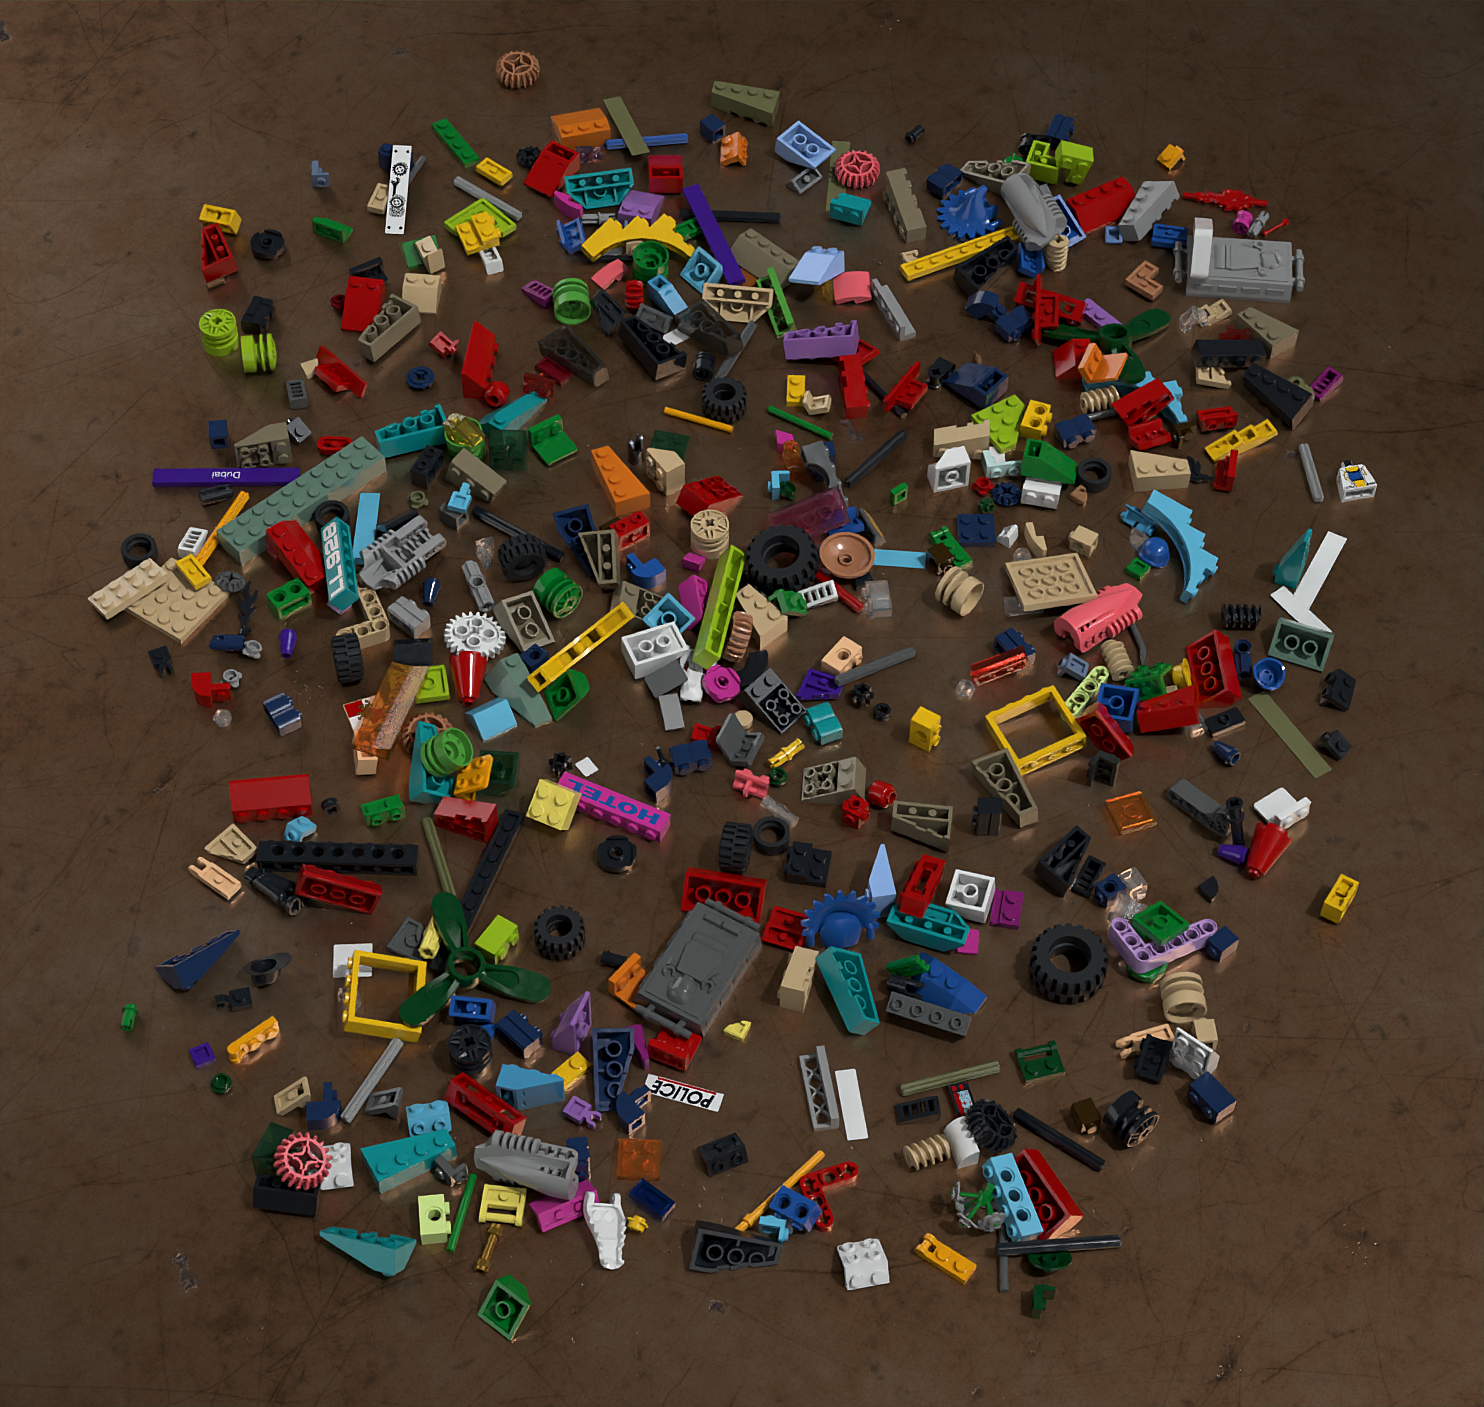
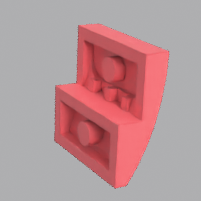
M851 271L833 277L834 297L837 305L854 300L855 304L872 300L869 272Z

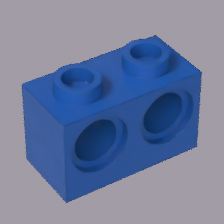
M781 1185L769 1205L773 1216L791 1222L790 1225L798 1231L804 1229L810 1232L823 1211L816 1202L784 1185ZM785 1203H790L787 1208L782 1209ZM803 1212H807L805 1217L799 1218Z

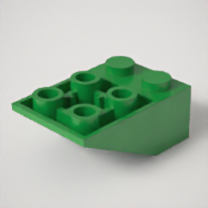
M1027 438L1020 475L1028 478H1041L1046 481H1058L1064 484L1075 483L1078 469L1077 462L1046 441Z

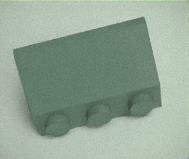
M1280 617L1268 655L1323 672L1335 633Z

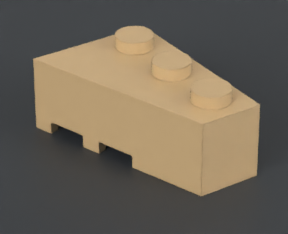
M990 419L984 420V423L974 425L971 422L967 423V426L957 428L954 425L934 429L933 457L941 458L947 449L964 446L969 459H982V452L988 450Z
M795 946L793 953L789 954L787 970H784L782 983L777 993L781 1008L804 1012L818 966L815 958L819 956V951Z

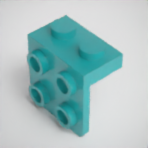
M840 193L837 199L832 198L830 202L829 217L862 226L871 207V200Z

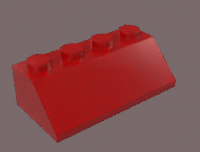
M1122 176L1066 199V205L1083 232L1087 234L1121 220L1135 198L1133 187Z
M477 321L473 322L461 378L463 398L484 400L485 391L490 384L489 379L492 380V366L495 367V353L498 354L499 343H496V335Z
M296 520L280 521L266 529V542L293 578L299 577L310 591V594L327 585L324 556Z
M1215 629L1186 646L1193 685L1195 684L1199 700V709L1227 708L1242 699L1230 640L1227 636Z
M308 774L229 781L231 810L234 822L245 823L247 821H265L267 819H286L289 817L313 815L312 792Z
M303 864L298 874L294 894L372 915L382 896L381 885L375 884L372 881H364L350 875L346 876L332 870H324L314 865Z
M689 867L685 875L681 911L689 912L698 902L705 904L706 899L710 898L715 902L720 901L723 903V906L745 917L749 916L753 918L754 922L760 923L768 879Z
M1023 1149L1014 1158L1043 1228V1232L1038 1236L1040 1240L1054 1239L1069 1231L1084 1217L1038 1149Z

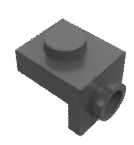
M442 1155L435 1159L436 1175L441 1180L445 1179L451 1187L462 1183L466 1179L468 1168L465 1163L454 1169Z

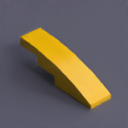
M1266 419L1254 427L1251 424L1239 432L1233 430L1205 447V451L1216 462L1226 459V456H1230L1231 449L1238 450V454L1243 453L1275 437L1278 433L1271 422Z

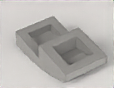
M678 694L658 696L665 732L684 729Z

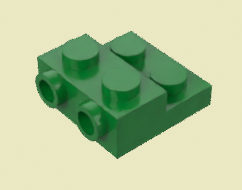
M1161 900L1154 905L1148 906L1143 912L1135 914L1131 919V926L1139 937L1143 940L1150 938L1160 947L1187 931L1190 925L1189 922Z

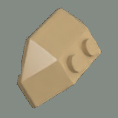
M704 283L702 301L719 321L755 322L772 307L774 289Z

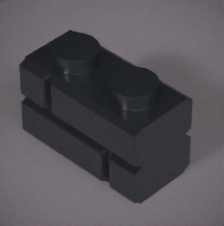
M253 296L241 319L243 332L259 336L263 334L264 330H268L269 320L276 313L272 299Z
M977 799V806L973 805V817H971V828H975V835H999L1002 816L1001 799Z

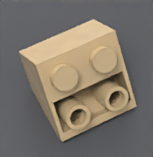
M655 448L646 449L645 460L648 478L652 479L656 483L657 488L663 491L666 496L682 489L683 485H685V463L676 452Z

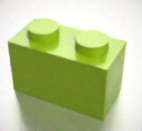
M497 915L474 943L475 949L481 952L485 960L492 964H497L499 960L505 958L511 945L517 943L519 939L518 925Z

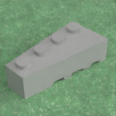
M1174 181L1143 182L1118 225L1124 241H1140L1152 228V223L1162 217L1161 213L1171 207V202L1179 199L1180 196Z

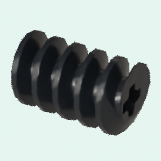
M1222 604L1221 622H1224L1226 628L1229 622L1232 623L1233 628H1235L1237 622H1239L1240 628L1243 627L1244 622H1246L1248 628H1250L1251 623H1254L1255 628H1258L1261 621L1260 604L1257 608L1255 604H1252L1250 608L1247 604H1244L1242 608L1240 604H1236L1235 608L1233 604H1229L1227 608L1225 604Z

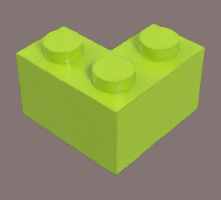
M1034 140L1026 160L1027 163L1031 164L1029 176L1035 180L1057 184L1061 167L1056 166L1055 157L1049 156L1050 144Z
M1061 140L1055 151L1056 166L1065 168V182L1077 185L1082 184L1094 162L1092 147Z

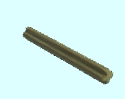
M431 817L424 818L422 820L423 828L443 891L450 892L456 896L433 819Z
M995 1060L904 1083L900 1087L903 1096L999 1073L1000 1065Z

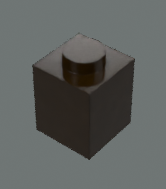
M1091 1097L1072 1104L1070 1115L1080 1134L1093 1133L1100 1128L1102 1117Z

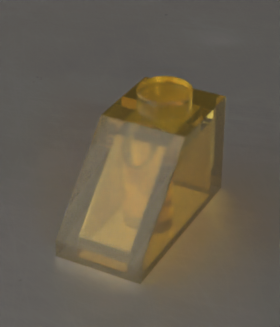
M458 413L449 415L442 423L450 441L474 448L486 437L470 419Z

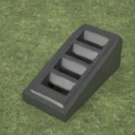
M304 379L286 381L291 410L309 407Z

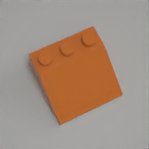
M600 108L551 116L559 144L574 151L606 145V140L611 139V129L608 120Z

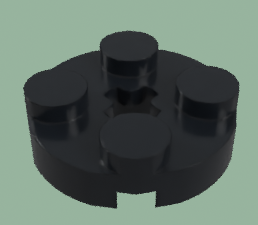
M267 229L264 230V233L260 234L257 232L250 240L252 254L262 259L276 260L285 250V240L282 234L276 230Z
M612 835L607 837L606 841L602 844H599L597 859L604 871L616 873L630 871L637 859V848L634 843L632 844L629 841V838L622 835ZM615 851H619L622 855L614 856L612 854H615Z

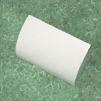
M965 1116L955 1119L944 1129V1135L958 1169L978 1164L980 1152L974 1137L970 1136L971 1132L967 1130L968 1125L965 1123Z

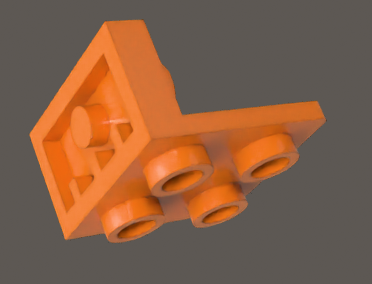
M1089 343L1078 366V370L1087 384L1116 381L1128 358V354L1102 355L1096 343Z
M634 952L608 979V992L633 1010H635L637 1004L632 1002V999L648 972L641 968V956Z

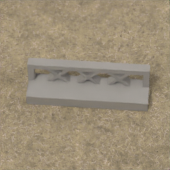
M877 278L872 279V297L899 342L915 337L916 331L888 285L881 286Z
M824 1045L816 1046V1054L799 1056L814 1132L839 1128V1114ZM815 1060L817 1062V1067L813 1071L805 1066V1062ZM813 1077L821 1082L817 1089L809 1085ZM816 1095L825 1101L821 1107L813 1103ZM821 1113L828 1118L829 1123L817 1124L816 1118Z

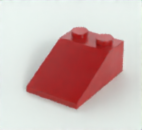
M349 276L341 331L363 333L368 325H372L374 322L373 318L382 311L386 294L384 280Z

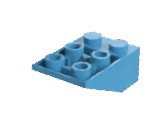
M503 1064L496 1083V1095L516 1110L562 1102L565 1100L564 1078L557 1074L541 1073L535 1069H523L514 1064Z

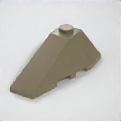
M997 160L996 163L968 161L960 170L964 172V177L981 186L985 185L990 191L1002 196L1001 186L1003 182L1017 173L1029 175L1031 164L1019 160H1012L1011 163H1003V160Z

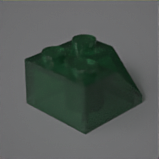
M490 430L489 458L492 470L527 471L528 449L526 430Z
M480 750L479 757L490 754L493 757L488 786L485 789L476 791L477 795L496 797L516 786L520 771L519 752Z
M270 1122L251 1156L256 1177L258 1174L283 1177L282 1174L276 1175V1171L279 1168L274 1167V1163L277 1161L274 1159V1155L278 1153L276 1148L278 1145H282L283 1139L288 1140L291 1134L295 1136L294 1130ZM295 1147L290 1149L288 1153H299V1150Z

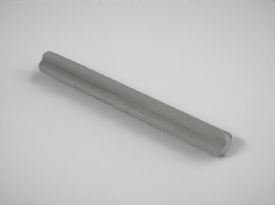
M460 176L454 179L455 186L478 199L483 197L505 215L516 221L522 218L521 211Z
M392 1039L342 1112L340 1118L345 1123H351L403 1047L404 1043L401 1039Z

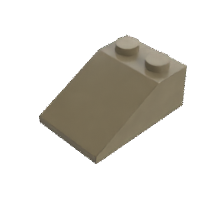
M533 590L501 600L492 608L499 625L522 653L533 644L542 647L555 642Z

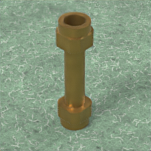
M492 1223L488 1229L487 1243L481 1259H477L474 1270L480 1275H486L489 1271V1260L496 1240H499L502 1235L503 1227L499 1224Z

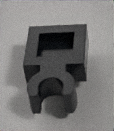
M166 645L148 651L154 670L158 669L161 678H164V671H169L171 675H174L171 665L173 664L172 658Z

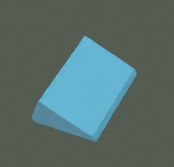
M698 246L680 273V276L703 294L704 283H722L723 266Z
M668 592L642 620L650 628L674 621L681 634L696 618Z
M498 697L465 713V716L483 742L517 726L508 700Z

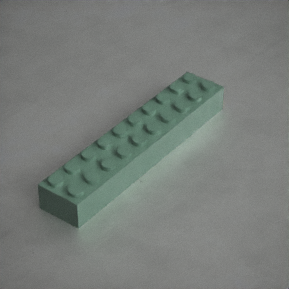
M361 436L216 530L219 545L241 566L266 550L265 545L268 544L265 540L266 529L280 521L296 520L302 527L314 519L315 510L321 503L329 500L341 501L386 471L385 456Z

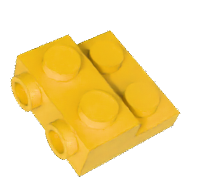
M487 211L471 216V221L455 226L467 255L500 245L499 238L501 237V232L498 227H494V217L489 215Z

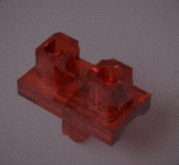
M1230 325L1227 326V331L1219 334V340H1250L1251 331L1249 328L1234 330V327Z
M525 372L523 393L531 394L534 391L544 399L548 396L554 397L556 380L546 378L547 374L543 372L540 376Z

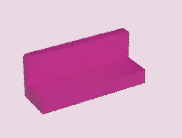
M694 574L678 586L681 605L696 618L686 628L687 630L692 629L697 624H702L709 597L707 581Z
M584 1180L579 1183L578 1190L572 1200L546 1196L529 1205L536 1214L540 1230L545 1232L583 1216V1203L586 1191L594 1192V1203H600L597 1190L588 1180Z

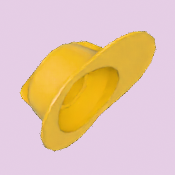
M1183 658L1181 664L1172 667L1168 671L1170 686L1176 685L1178 689L1192 685L1187 659Z

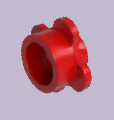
M979 477L976 483L972 484V489L977 490L980 495H986L987 491L992 490L994 487L987 477Z

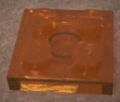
M1142 791L1112 798L1105 802V806L1120 836L1154 827L1157 824V820Z
M619 1138L617 1180L660 1182L661 1140Z

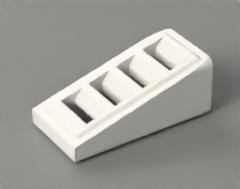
M496 247L478 252L488 275L504 270L502 259Z
M190 527L178 546V556L184 558L192 553L196 557L204 544L208 530Z
M833 580L797 592L802 593L804 600V595H808L810 603H807V609L838 600ZM828 588L830 589V592H831V595H829V596H828L827 591H826V589H828ZM820 590H822L824 598H820ZM813 592H815V596H816V599H817V600H815V601H813L812 594H811V593H813Z

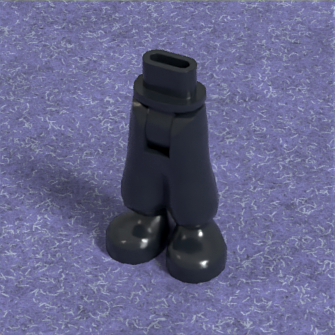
M251 867L243 876L249 881L251 886L267 895L275 904L285 907V911L290 915L298 914L301 907L304 908L311 899L294 894L295 882L280 877L268 870L264 871L262 868Z

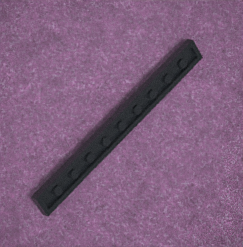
M505 809L460 902L467 924L468 935L525 819L522 813ZM443 940L429 966L430 972L439 975L445 973L446 960L450 955Z

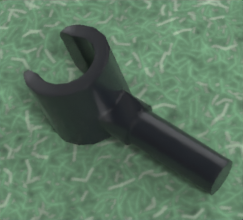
M657 746L658 761L662 767L667 764L672 767V763L664 758L660 746Z

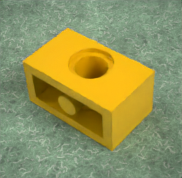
M920 706L911 718L909 742L928 752L933 746L936 747L940 740L941 716Z

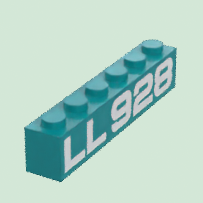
M336 516L321 528V540L329 594L328 600L332 606L343 611L359 599L350 527Z

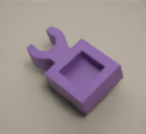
M576 1096L572 1097L562 1111L563 1116L579 1125L584 1120L591 1129L596 1128V1123L591 1121L592 1119L602 1120L600 1112L591 1111L592 1106Z

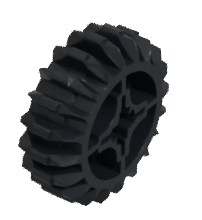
M980 1099L973 1103L965 1114V1123L968 1125L967 1130L971 1132L970 1136L974 1137L976 1142L981 1144V1148L985 1147L988 1152L992 1151L995 1154L1005 1152L1013 1146L1017 1138V1129L1014 1127L1015 1122L1011 1120L1012 1116L1007 1114V1110L1002 1109L1001 1104L997 1105L994 1100Z

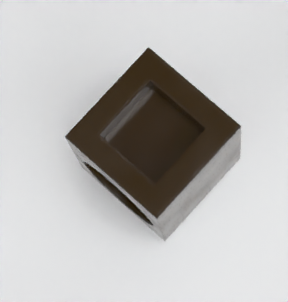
M941 542L927 549L926 562L936 575L939 576L947 573L953 567L954 556Z

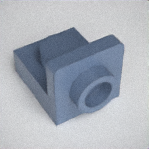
M312 161L313 187H329V173L323 172L322 168H319L318 161Z
M1070 653L1065 658L1062 657L1058 662L1057 667L1059 669L1057 675L1061 677L1066 672L1082 681L1086 678L1089 663Z

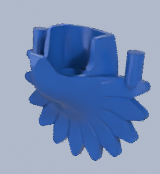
M985 185L977 189L972 187L966 191L959 190L958 196L949 194V200H941L943 207L937 208V213L941 215L936 220L943 222L940 228L949 229L948 235L958 233L959 239L967 235L970 240H973L976 234L981 237L985 235V231L993 233L996 227L1003 225L1001 219L990 222L991 219L999 214L997 205L991 206L987 201L986 191L988 188Z
M838 890L835 898L826 893L824 894V902L814 900L812 903L815 909H806L804 913L808 918L801 920V926L807 927L802 931V935L806 936L807 946L812 947L815 945V934L820 932L822 943L826 948L833 946L842 949L853 946L859 941L862 927L866 928L867 939L873 940L875 938V928H879V923L874 920L880 917L878 911H873L876 908V903H867V895L856 899L855 891H851L845 897L841 890Z

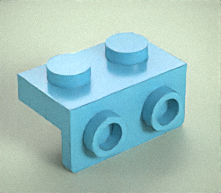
M436 1100L432 1103L413 1104L406 1107L410 1137L447 1129L448 1132L452 1130L447 1101Z

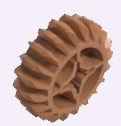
M524 50L522 52L510 51L509 54L504 53V56H500L496 63L495 71L501 84H505L506 87L511 86V88L517 87L519 89V87L525 88L526 85L531 86L532 83L536 82V79L539 77L540 66L538 59L534 55H530V52L524 53Z
M736 611L731 616L721 653L722 657L727 659V661H740L748 646L753 628V617L746 612Z
M425 712L424 715L420 716L417 713L416 718L411 717L410 722H406L405 727L402 729L401 739L403 747L407 749L408 754H413L418 721L435 725L438 734L452 728V725L448 723L447 718H442L441 714L435 716L434 712L431 715Z

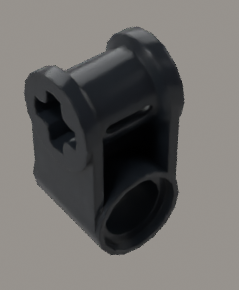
M1030 133L1021 135V144L1018 148L1020 154L1027 156L1033 141L1037 140L1050 144V155L1051 138L1048 135Z
M938 357L928 370V388L932 390L940 389L944 381L954 373L956 365L942 357Z

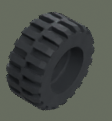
M779 524L777 527H774V525L769 526V529H763L759 532L758 536L755 535L752 538V543L750 542L747 547L746 563L753 584H756L760 591L764 590L765 594L771 595L779 589L798 592L802 588L806 589L809 587V582H813L816 578L815 574L818 573L819 569L816 546L812 537L805 533V530L798 527L796 529L794 525L790 524L789 526H785V524ZM787 552L798 556V559L786 568H772L767 565L768 560L779 553Z
M1066 923L1065 926H1061V924L1054 925L1053 929L1051 927L1045 929L1043 934L1038 935L1031 950L1029 974L1033 978L1034 986L1039 987V992L1043 995H1049V999H1058L1061 1003H1066V1001L1078 1003L1080 999L1085 1001L1089 999V995L1092 997L1097 994L1098 989H1101L1104 984L1109 961L1105 944H1102V939L1098 935L1094 936L1092 930H1085L1081 925L1072 926L1070 923ZM1070 954L1080 958L1087 967L1079 972H1064L1055 967L1051 959L1057 955Z

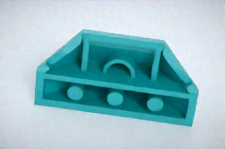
M631 168L564 177L567 195H570L578 204L583 205L585 210L620 205L634 185Z
M930 903L922 919L899 912L901 904L892 906L886 924L905 941L942 952L964 947L970 928L956 911Z

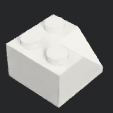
M964 446L947 449L938 463L928 465L927 478L934 493L968 486L971 461Z
M956 869L945 905L967 920L986 923L995 893V878Z

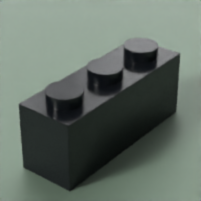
M257 1175L253 1187L254 1208L317 1216L321 1202V1184L318 1183L316 1188L310 1186L308 1190H304L303 1186L296 1190L295 1184L288 1187V1180L281 1182L282 1177Z

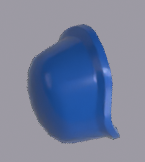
M1159 537L1148 538L1143 546L1139 548L1138 556L1148 565L1162 568L1168 564L1170 559L1168 544Z
M1264 658L1254 665L1253 680L1258 687L1272 691L1278 689L1283 684L1286 675L1285 668L1277 659Z

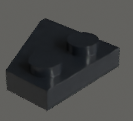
M600 288L590 300L604 335H609L626 311L603 288Z

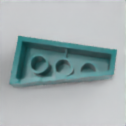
M440 403L434 405L432 410L428 411L425 409L421 411L420 415L411 418L409 416L404 418L402 423H393L376 430L375 438L378 451L387 458L424 449L426 445L433 447L445 444L444 433L448 421Z
M830 946L815 959L848 1031L865 1035L880 1022L861 953Z
M447 1129L360 1148L362 1161L380 1194L436 1168L435 1159L440 1155L447 1162L457 1158L456 1145Z

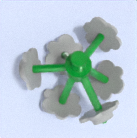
M957 1182L956 1187H952L950 1192L951 1200H955V1207L959 1212L956 1215L960 1217L959 1222L962 1224V1227L968 1229L970 1227L978 1228L986 1232H992L1001 1227L1006 1214L993 1212L994 1208L999 1209L992 1195L995 1185L987 1183L985 1189L980 1190L978 1194L960 1192V1182ZM980 1206L986 1208V1216L983 1220L978 1221V1225H975L971 1221Z

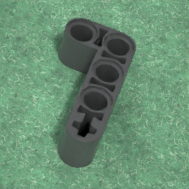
M1179 778L1166 791L1167 797L1173 803L1218 836L1224 838L1231 832V824L1227 820L1228 809L1226 804L1221 806L1184 778Z

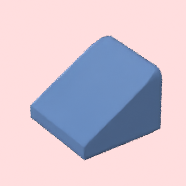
M1105 226V244H1122V233L1119 226Z

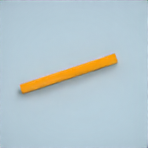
M669 407L664 409V414L730 433L733 431V426Z

